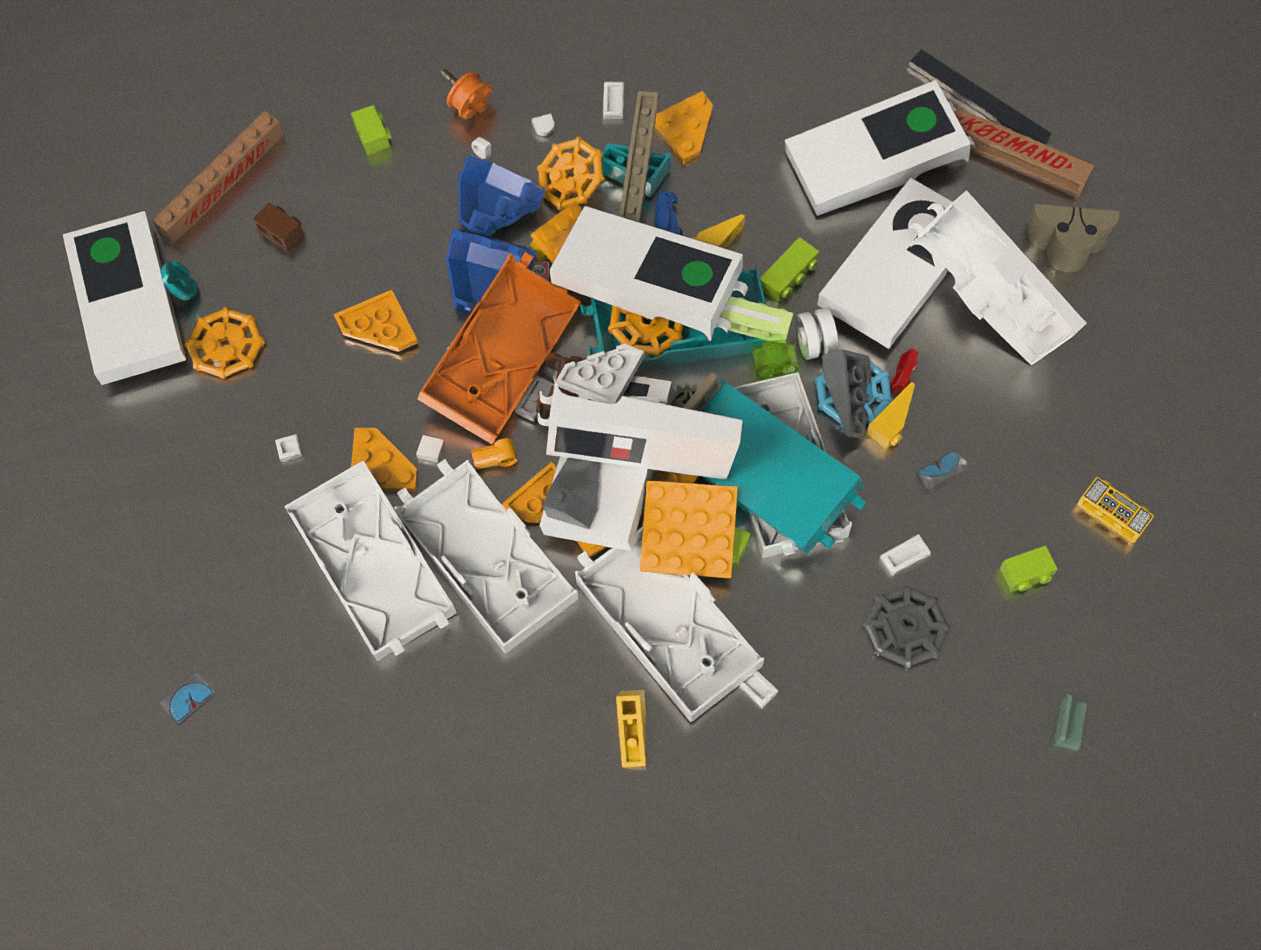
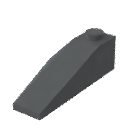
M846 350L822 355L824 378L846 436L862 439L864 438L867 416L864 411V405L869 400L866 388L867 384L871 383L870 357Z
M567 458L553 481L542 505L547 517L590 529L598 510L597 500L601 462Z

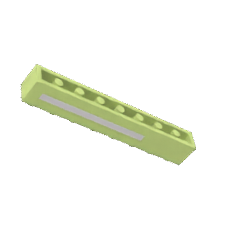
M731 296L721 315V318L727 319L730 322L729 331L785 345L793 313L785 309H776L763 303H754L741 297L735 298Z

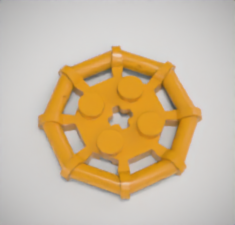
M576 137L574 140L559 144L554 143L552 145L553 148L544 161L537 167L539 185L546 189L543 198L555 205L559 211L564 210L574 201L579 205L588 204L590 197L605 179L602 169V151L584 141L583 137ZM574 148V153H563L565 150ZM583 150L590 154L586 159L581 156ZM556 156H558L559 159L557 160L553 168H550L549 166L554 161ZM592 164H594L593 174L590 173V168ZM573 170L574 176L568 177L569 172ZM547 174L552 181V184L549 186L547 185ZM556 190L562 193L560 198L553 195ZM571 194H578V197L569 199V196H572Z
M611 305L612 314L608 331L615 336L621 345L627 344L643 350L645 355L658 357L671 348V342L683 340V325L675 322L674 330L668 328L669 319L663 317H655L651 324H644L643 318L647 320L649 318ZM620 313L627 314L625 322H619ZM623 330H627L631 334L632 338L630 341L622 333ZM664 335L669 337V339H667L660 345L658 344L657 340L663 337ZM638 341H640V342L643 343V344H647V343L651 342V346H652V347H650V346H643V345H636V344H637Z
M223 307L222 310L196 319V325L189 338L184 342V346L188 349L192 359L193 368L196 371L201 370L219 376L221 379H226V376L246 368L251 369L254 366L253 362L261 346L265 344V338L262 337L255 316L231 310L229 307ZM223 318V322H222V323H221V322H216V323H214V324L212 325V327H210V325H209L210 323H213V322L218 321V320H220V319ZM230 318L242 323L239 326L230 323ZM204 329L206 331V334L203 340L200 341L198 340V338L202 330ZM250 329L253 337L246 339L244 332ZM224 340H228L230 344L221 347V342ZM248 346H250L251 348L247 356H244ZM197 349H204L206 355L200 358ZM240 360V362L227 367L228 364H231L230 361ZM212 361L220 364V366L216 367L210 365L209 363Z

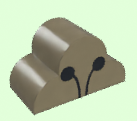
M1034 204L1026 224V235L1033 245L1046 249L1047 260L1055 269L1066 273L1077 272L1086 265L1091 253L1099 252L1105 248L1119 221L1120 211Z

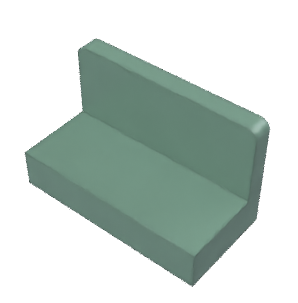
M1067 693L1061 700L1054 745L1078 751L1081 745L1087 704L1072 700L1073 694Z

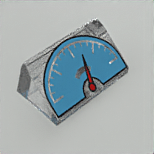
M952 451L918 470L916 473L930 490L965 470L968 463Z
M196 673L165 698L160 705L177 724H180L215 693L200 675Z

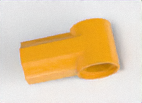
M510 438L500 439L492 446L471 450L476 470L495 465L508 467L517 462L514 443Z

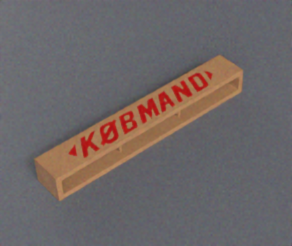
M954 105L956 111L953 110L962 129L966 136H970L975 143V146L970 145L971 149L1080 195L1094 165Z
M264 111L152 220L158 233L172 244H175L284 136L280 121Z

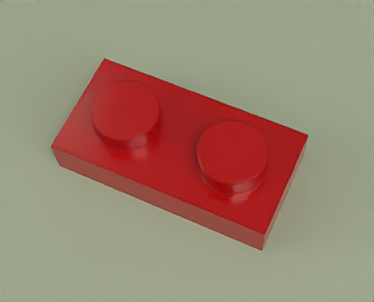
M913 348L901 355L890 384L891 392L894 394L904 390L911 383L910 375L918 364L916 359L919 354Z

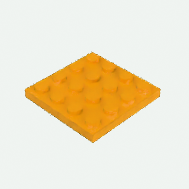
M647 481L640 572L679 575L694 573L696 576L731 578L738 487Z

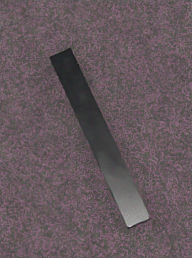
M922 49L910 60L909 66L931 81L936 80L939 86L999 125L1021 135L1028 136L1042 144L1050 138L1051 132Z

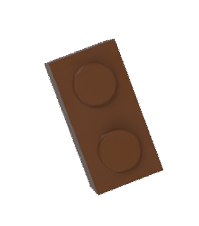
M270 202L253 218L257 231L286 251L304 235L301 228L302 224L296 217H290L280 206H274Z

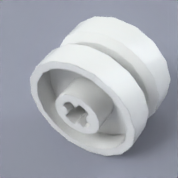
M827 307L815 310L813 316L809 312L796 315L797 338L801 352L806 360L819 357L820 351L824 355L838 351L837 330L833 316Z

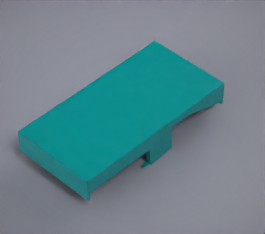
M719 378L722 386L701 412L742 420L741 438L727 479L703 478L713 485L738 487L737 506L751 516L753 514L757 515L804 552V554L807 555L818 542L830 550L835 541L826 534V531L849 503L854 505L859 511L866 505V502L857 495L858 491L864 489L861 477Z

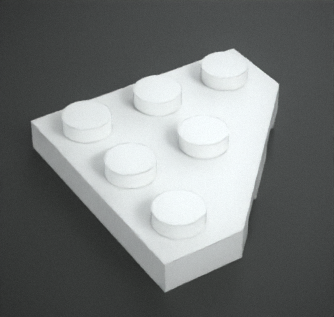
M622 344L616 346L617 349L606 353L602 351L588 356L586 360L565 364L556 382H558V387L593 401L614 404L623 396L644 359L645 353L643 350Z

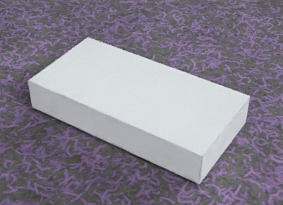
M604 82L603 119H623L624 82Z
M918 534L880 556V559L890 574L894 576L928 557L931 551Z
M758 671L754 672L753 675L739 685L761 708L779 691Z

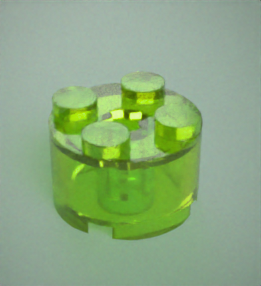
M773 340L762 343V348L758 350L757 346L752 349L755 373L760 381L796 373L799 370L795 344L792 341L790 345L787 344L786 340Z

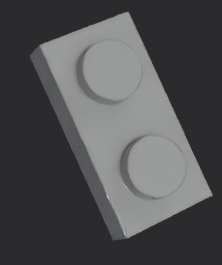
M536 375L516 406L515 413L535 422L538 417L536 406L537 401L540 400V391H542L543 396L549 397L550 388L555 384Z

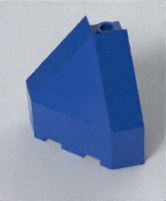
M468 154L462 172L458 171L459 222L470 231L489 236L500 227L508 226L521 219L520 217L528 212L532 213L538 210L546 189L534 181L493 162Z
M453 228L446 263L455 311L466 313L473 311L510 253L518 263L525 252L532 255L533 259L527 267L532 271L537 251L496 238L485 237L477 233Z

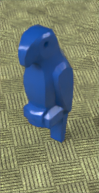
M670 191L659 193L654 216L655 228L683 236V230L677 226V216L672 208L673 204L678 203L677 196Z

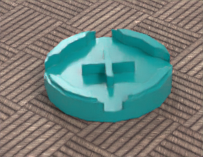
M171 261L161 267V278L174 296L188 301L197 294V283L194 279L191 280L189 276L191 273L183 264Z

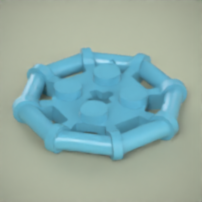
M870 362L871 373L875 377L871 376V383L867 384L866 393L869 395V400L864 405V411L867 414L866 424H870L894 400L890 389V374L884 372L872 362ZM822 372L814 380L819 403L817 407L820 411H824L839 422L841 427H843L837 410L832 407L834 404L832 397H826L825 387L828 386L824 378V372ZM881 383L882 393H877L876 384ZM874 401L880 402V404L872 412V410L870 409L872 403Z

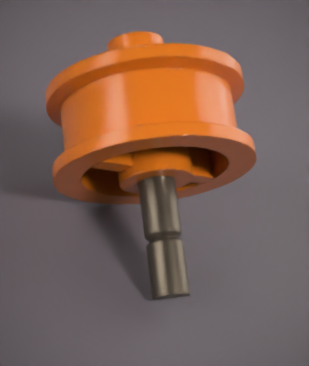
M447 69L441 71V76L453 85L447 97V105L452 109L456 108L462 119H469L477 112L482 113L487 108L486 103L493 92L492 85L489 82H483L476 71L466 73L459 80Z

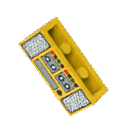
M1096 477L1077 503L1078 506L1133 544L1154 517L1146 507L1139 506L1127 494L1120 493L1108 481L1101 480Z

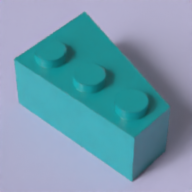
M611 143L606 145L602 151L603 175L624 184L630 147ZM651 150L645 189L646 196L652 197L671 169V154H655Z

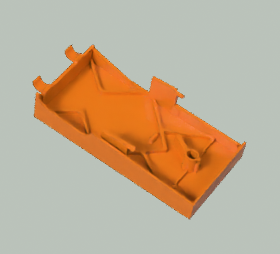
M527 252L524 253L519 263L515 261L511 253L508 255L502 268L469 315L418 396V400L492 445L581 303L567 294L569 289L561 286L557 287L528 269L527 267L532 261L533 256Z

